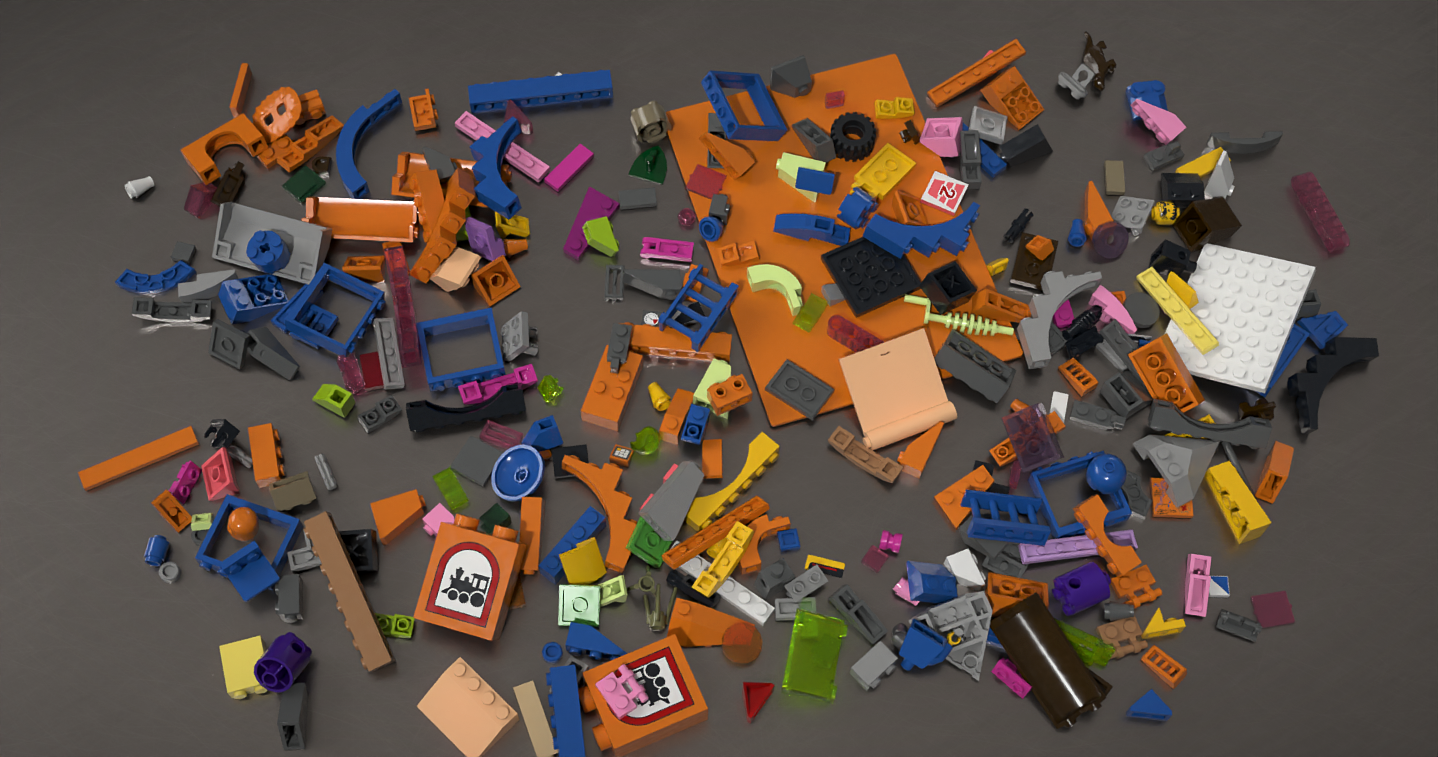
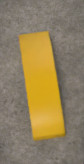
M737 521L726 536L728 539L727 543L706 572L702 571L692 585V588L708 598L713 595L740 562L754 531Z

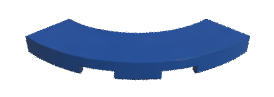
M182 260L157 275L141 274L126 269L115 281V284L135 293H159L177 287L178 283L186 282L196 273V270Z

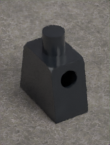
M1165 239L1151 254L1149 268L1153 267L1160 274L1169 275L1172 271L1180 276L1184 270L1194 273L1197 263L1189 260L1190 250Z

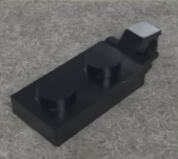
M676 569L670 571L666 581L673 587L675 586L682 590L685 595L699 601L701 605L713 608L720 601L721 595L717 592L708 598L693 589L692 585L697 580L689 574L685 576Z

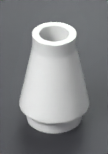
M148 176L128 181L125 189L130 198H138L155 185L152 178Z

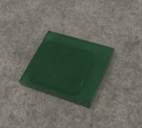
M305 165L284 183L282 188L303 205L306 202V198L313 196L326 184V181Z

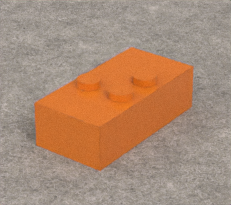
M606 345L583 403L581 418L582 421L619 431L643 368V355L628 351L627 360L624 364L620 363L618 374L610 373L611 362H607L609 345Z

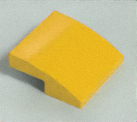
M595 537L577 543V548L559 554L568 584L589 585L607 573Z

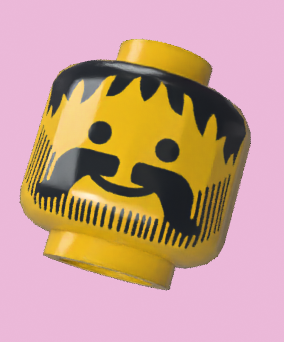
M1159 201L1151 210V218L1158 225H1173L1176 218L1180 216V209L1176 207L1174 202Z

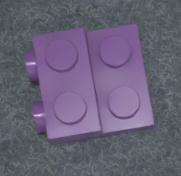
M471 217L466 218L464 224L473 253L491 261L501 255L506 256L504 242L502 239L494 236L495 232L492 226Z

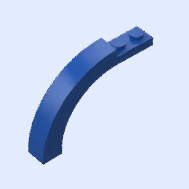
M396 89L385 94L381 100L373 103L368 109L362 105L350 116L340 132L336 147V162L343 185L352 199H360L369 192L367 182L355 167L357 146L371 126L402 104L400 93Z

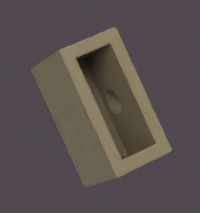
M308 471L269 484L270 493L278 512L289 511L294 506L306 505L316 499L315 490Z

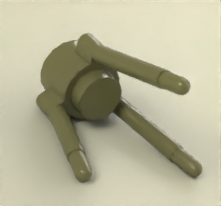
M646 565V575L638 580V584L626 587L627 591L639 588L643 592L650 591L654 598H656L655 582L651 577L650 565Z
M659 583L656 585V604L652 615L648 597L646 594L643 595L647 616L646 624H649L650 629L663 630L665 625H669V617L678 590L677 587L673 589L666 615H664L663 611H660L661 585Z

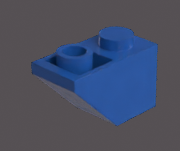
M691 404L681 440L700 445L710 420L709 408Z
M553 415L535 421L521 444L529 445L539 452L563 444Z

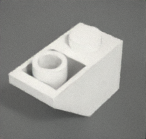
M969 549L946 557L944 565L955 576L956 583L978 592L983 591L986 578L982 571L979 572L976 566L977 559L974 554L970 553Z

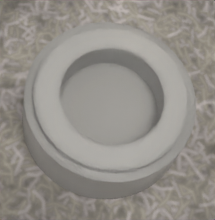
M166 562L159 568V576L166 583L177 581L181 575L179 566L174 562Z

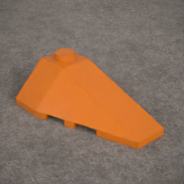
M676 598L667 637L675 634L680 646L684 648H692V646L712 647V645H750L755 624L696 602Z

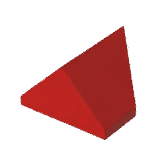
M743 682L742 696L748 723L751 724L774 691V684Z

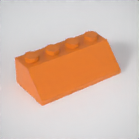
M1167 333L1128 354L1153 399L1173 402L1183 413L1205 401Z

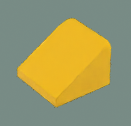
M999 258L986 264L990 276L1006 270L1008 258Z

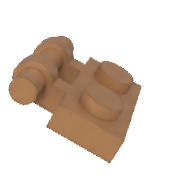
M1135 615L1134 617L1120 619L1097 626L1096 628L1103 648L1111 645L1113 649L1107 651L1109 659L1115 657L1119 659L1124 657L1125 654L1139 653L1141 649L1148 648L1146 640L1138 642L1136 637L1142 635V631ZM1128 640L1129 645L1120 646V642Z

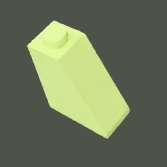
M783 152L782 158H778L776 169L779 170L778 177L811 201L816 202L817 192L795 188L798 167L825 172L826 162Z
M713 359L693 395V404L709 408L710 412L715 413L707 398V389L712 384H720L731 377V366L726 361ZM729 411L719 416L728 419Z

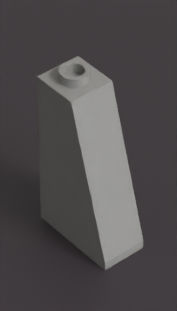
M683 461L639 511V515L664 541H674L704 477L700 466L694 461Z

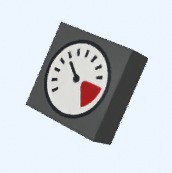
M643 310L641 325L649 324L659 327L658 319L662 312Z

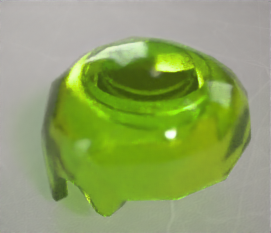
M647 426L640 432L635 433V442H630L631 449L641 455L653 454L659 446L660 434L657 429Z

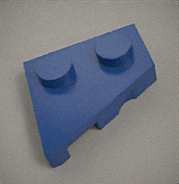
M1337 311L1302 318L1297 321L1302 329L1310 333L1309 337L1320 349L1325 348L1327 341L1336 337L1348 326Z

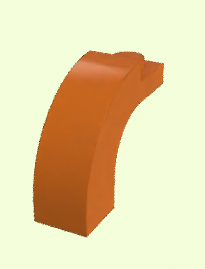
M766 514L755 519L747 526L754 533L743 557L738 563L742 575L761 570V560L757 550L758 545L764 538L775 535L778 531L789 530L791 525L789 517L783 518L778 516L769 521Z

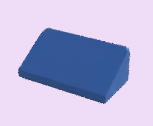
M798 167L795 188L831 195L835 174Z

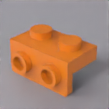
M429 88L425 89L426 95L409 97L415 131L435 128V120H439L437 110L432 107V105H436L434 94L430 95Z

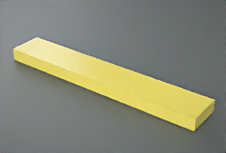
M1153 267L1136 276L1138 282L1202 355L1219 346L1217 339Z

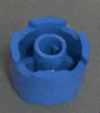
M854 187L853 191L855 192L852 195L847 194L840 205L839 210L841 214H838L837 218L854 229H859L860 227L864 229L869 222V215L871 212H875L879 203L876 202V198L859 187Z
M259 230L255 232L248 242L246 254L252 263L260 271L273 274L274 271H278L280 268L284 269L291 255L287 244L273 231Z

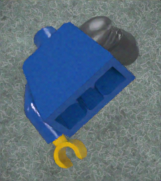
M913 619L908 631L907 626L903 623L894 626L891 641L894 646L900 649L899 655L904 657L901 666L911 671L914 665L924 669L927 665L932 666L943 662L953 649V644L960 643L961 638L958 637L955 642H952L951 637L955 632H950L946 639L918 620Z

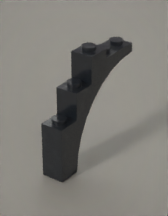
M1334 337L1326 342L1325 353L1327 355H1315L1307 360L1306 370L1308 373H1295L1288 378L1287 388L1290 396L1297 397L1296 405L1299 409V426L1301 427L1302 434H1309L1318 429L1320 399L1332 376L1344 366L1359 362H1370L1379 357L1377 338Z

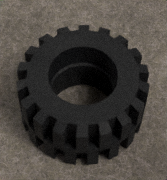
M847 112L845 116L841 114L838 119L834 120L831 126L830 138L833 139L835 154H838V158H845V161L848 162L849 160L856 162L857 159L860 161L864 160V156L867 158L870 152L872 153L876 139V128H874V122H870L871 119L869 117L865 118L862 113L858 115L857 112H853V114ZM855 134L861 139L850 140L845 135Z

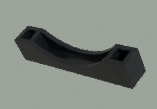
M522 383L502 386L487 400L469 407H443L427 400L406 403L410 431L422 432L426 428L432 427L439 429L449 424L461 425L471 420L479 422L488 417L500 418L505 414L518 415L526 411Z

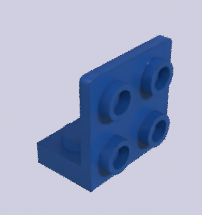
M255 540L219 563L245 602H248L280 581L279 576Z

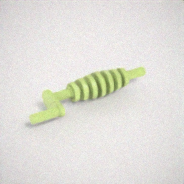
M905 294L904 302L926 305L924 324H928V320L944 323L946 328H949L951 324L953 325L952 329L955 331L957 326H960V332L964 333L965 327H968L967 334L971 335L973 329H975L974 335H979L980 330H982V335L984 336L987 335L988 331H990V336H994L995 333L1013 335L1014 328L1000 326L995 320H992V323L989 324L988 318H985L983 323L982 316H978L977 320L974 321L975 314H970L969 320H967V313H963L961 319L959 318V313H955L954 317H951L952 313L950 312L945 316L930 313L931 301L928 297L924 298Z

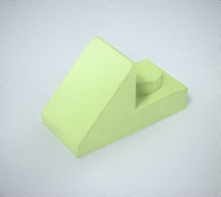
M624 575L599 584L601 585L600 607L612 602H626L628 594Z

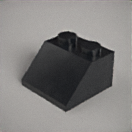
M1161 173L1162 201L1174 202L1176 207L1187 208L1193 201L1205 200L1204 183L1198 173Z

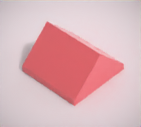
M222 447L201 465L209 501L224 498L227 494L235 495L240 493L232 458L227 449Z

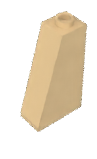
M533 680L513 687L536 756L555 757L554 754L558 753V751L553 748V736Z

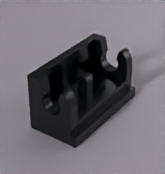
M213 419L210 422V427L204 433V438L209 437V434L213 432L215 439L212 440L210 445L213 448H228L240 431L226 419Z

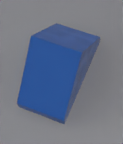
M1151 689L1126 711V716L1167 721L1172 716V711Z

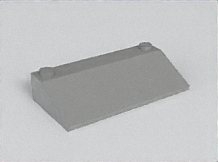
M234 202L220 204L212 258L260 271L247 256V245L255 232L259 230L273 231L287 244L291 255L286 267L274 271L272 275L310 284L323 265L332 235L331 228Z

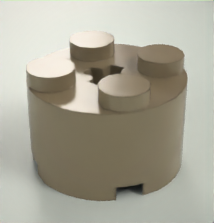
M651 101L647 105L631 111V124L638 140L642 143L643 140L648 141V143L657 142L667 136L666 132L668 129L669 131L671 130V124L665 109L657 101Z

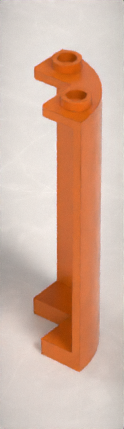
M401 152L398 155L397 173L392 177L391 195L415 197L414 191L410 187V178L415 172L429 170L423 154ZM450 158L452 163H456L457 168L473 176L475 188L480 182L476 180L472 166L478 161ZM501 164V179L507 186L508 182H511L512 171H509L510 165ZM448 182L441 184L444 200L446 199ZM476 193L475 197L469 204L474 206L488 207L480 201H478Z
M313 196L306 198V217L301 218V221L331 228V238L412 243L415 238H419V210L414 202Z

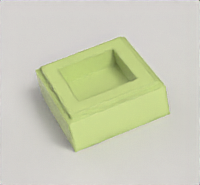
M213 513L192 515V531L210 529L214 521Z

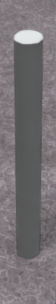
M1223 441V448L1231 464L1236 468L1238 474L1255 497L1231 444Z

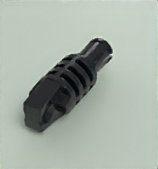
M1095 305L1089 310H1085L1072 321L1071 326L1062 331L1063 338L1070 341L1076 335L1094 326L1100 320L1102 308Z

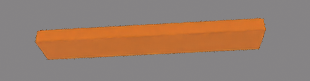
M1014 39L929 90L927 95L934 105L939 107L1026 55V51L1019 41Z
M189 426L78 472L83 488L85 491H88L197 446L199 443L192 426Z
M759 496L753 497L661 555L663 561L675 570L724 539L737 521L746 525L770 509L769 504Z

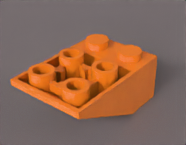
M1015 66L1003 71L980 90L989 104L1000 114L1008 116L1007 120L1018 130L1045 110Z

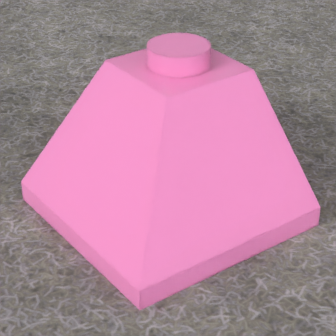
M962 117L927 118L920 137V143L940 157L959 156L960 131H962L963 125Z

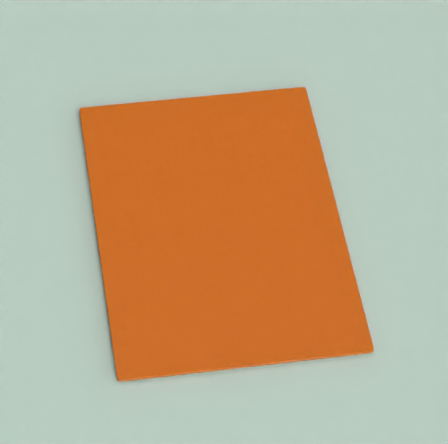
M896 54L810 75L812 80L811 92L805 96L794 98L772 91L770 85L766 86L787 131L779 141L728 139L726 135V141L744 148V150L752 155V159L755 161L749 169L736 179H733L724 168H707L708 149L698 138L708 132V113H715L710 101L666 112L671 124V130L669 131L668 129L667 134L698 222L700 223L701 219L709 216L713 194L728 196L730 211L727 216V225L723 226L722 235L714 242L705 241L721 286L724 288L729 287L732 282L739 286L738 295L729 306L770 425L773 427L807 418L765 391L766 385L786 359L834 389V393L818 413L822 414L853 405L839 362L840 358L922 328L925 329L933 356L935 357L952 330L953 325L951 324L949 328H946L944 323L929 320L928 324H924L926 305L904 302V297L857 318L854 316L846 300L829 306L821 289L823 285L835 284L823 264L821 255L841 246L811 237L809 241L773 232L776 215L809 214L835 219L834 224L850 228L848 243L863 237L865 228L854 229L837 218V215L841 214L839 207L847 194L852 195L850 193L852 190L851 186L856 182L854 176L887 143L915 161L916 166L883 200L879 197L876 199L879 205L875 212H871L869 215V222L875 214L887 220L897 222L892 208L895 191L898 190L918 197L921 201L934 172L937 171L947 175L938 154L920 142L915 145L913 139L904 143L899 134L902 130L907 129L904 123L911 120L919 137H921L925 120ZM748 91L726 96L739 125L765 126ZM895 97L913 99V116L895 119L876 118L874 103L877 99L894 101ZM847 112L850 114L857 112L858 115L864 114L865 118L869 117L871 119L870 122H874V128H876V139L872 153L870 152L867 158L864 156V160L860 161L857 159L856 162H852V160H849V162L845 161V158L840 159L838 154H836V158L830 160L825 165V172L835 174L831 195L818 193L816 202H813L778 177L779 170L776 169L778 158H782L783 152L813 159L793 130L792 124L808 118L830 137L831 126L834 120L838 119L841 114L845 116ZM855 134L845 135L850 140L861 139ZM921 203L929 226L945 223L963 213L961 205H959L955 215L952 216ZM971 229L968 231L967 241L969 244L964 252L960 251L957 256L939 247L936 253L932 252L929 258L913 248L908 255L904 254L920 282L924 280L928 273L956 261L977 289L975 294L986 288L997 292ZM755 241L760 260L740 265H721L717 248L733 243L739 246ZM770 264L784 268L792 273L802 287L801 300L803 307L800 308V315L792 316L785 296L777 290L763 289L752 292L747 279V268L755 265ZM922 289L909 294L927 298ZM972 298L968 303L948 311L952 313L951 317H954L955 313H959V318L961 319L962 314L967 313V320H969L970 314H973L971 313ZM931 302L930 313L940 315ZM995 320L1000 326L1013 328L1008 321ZM957 326L956 331L1003 362L1020 358L1023 355L1014 331L1013 335L995 333L994 336H990V331H988L987 335L984 336L982 335V330H980L979 335H974L975 329H973L971 335L967 334L968 327H965L964 333L960 332V326ZM937 366L941 380L953 377L950 372Z

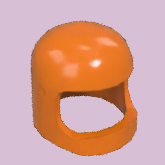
M239 507L230 514L227 530L236 540L248 541L257 535L259 521L255 511L248 507Z

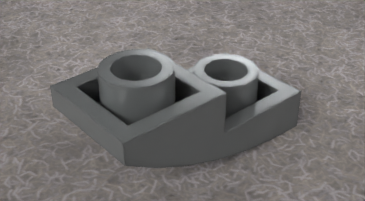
M391 395L376 402L374 408L359 414L358 421L365 431L370 433L397 416L402 411V408Z

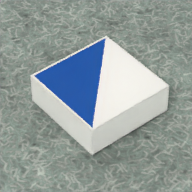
M1210 576L1208 597L1228 598L1230 596L1228 576Z

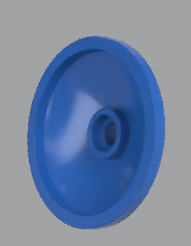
M517 445L506 450L498 458L492 470L491 482L494 491L499 497L514 502L522 500V497H529L536 491L542 482L545 471L544 459L540 452L529 445Z

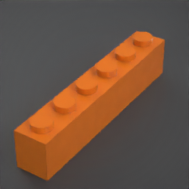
M618 323L632 325L628 349L630 352L713 361L715 358L717 360H724L727 363L730 362L732 334L712 332L699 352H696L692 349L691 338L669 326H666L662 332L659 330V327L649 324Z

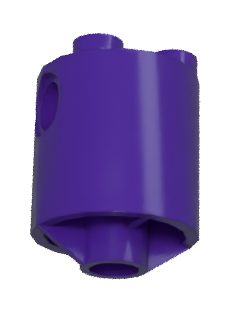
M1094 562L1084 564L1053 580L1055 588L1052 589V594L1056 600H1060L1066 616L1079 613L1110 597V577L1105 570H1101Z
M292 632L277 637L254 666L256 680L262 687L272 692L288 690L309 663L310 656L312 655L311 648Z

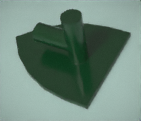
M660 146L649 148L635 159L628 175L663 185L667 173V160Z

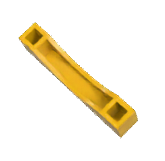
M761 432L749 444L746 464L738 477L726 488L715 494L695 498L684 521L697 532L712 524V520L716 516L720 517L730 502L734 503L739 498V493L743 489L747 490L752 485V480L756 476L760 477L765 472L766 466L770 462L774 463L778 459L780 446L764 432Z

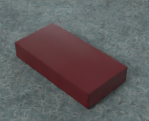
M378 351L361 354L360 361L365 390L371 391L384 388Z

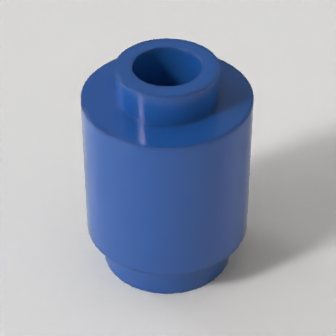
M155 535L149 538L144 554L146 564L161 566V563L164 562L169 547L166 537Z

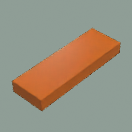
M248 63L241 64L229 106L233 117L241 114L252 76Z

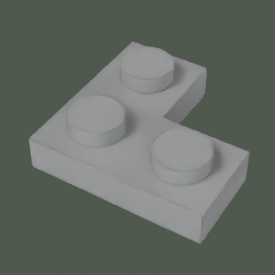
M305 532L304 536L307 547L287 552L292 573L322 564L320 558L314 555L312 551L313 542L311 538H307Z
M815 597L802 598L796 603L792 598L775 599L776 621L796 620L797 639L818 638Z

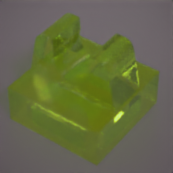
M551 375L544 376L537 387L546 402L553 401L564 389L563 387H558L557 383L559 380Z

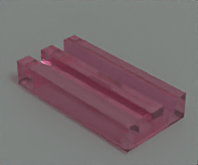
M487 420L479 437L484 441L508 450L520 444L523 433ZM491 427L501 432L507 433L509 435L516 437V439L505 436L504 434H501L499 432L492 431L488 428Z

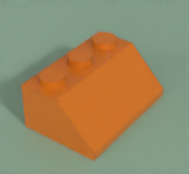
M988 572L985 593L993 609L991 617L999 616L1035 592L1038 593L1048 609V583Z

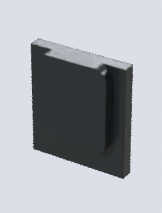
M587 444L552 448L555 479L575 476L562 469V460L565 455H573L580 458L582 462L589 463Z

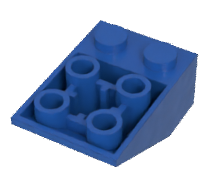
M272 274L223 281L218 293L232 325L255 320L284 307L289 302L278 277Z

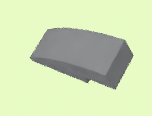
M235 269L197 274V281L178 283V297L182 303H192V300H207L218 295L223 281L239 279Z

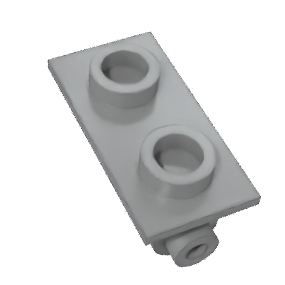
M815 565L784 585L787 590L786 595L796 603L828 582L819 566Z

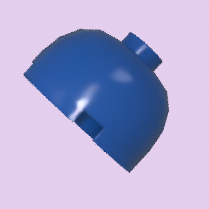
M1108 453L1100 454L1093 458L1086 471V478L1090 487L1093 490L1102 492V494H1113L1119 491L1125 483L1127 476L1126 466L1123 461L1117 456Z

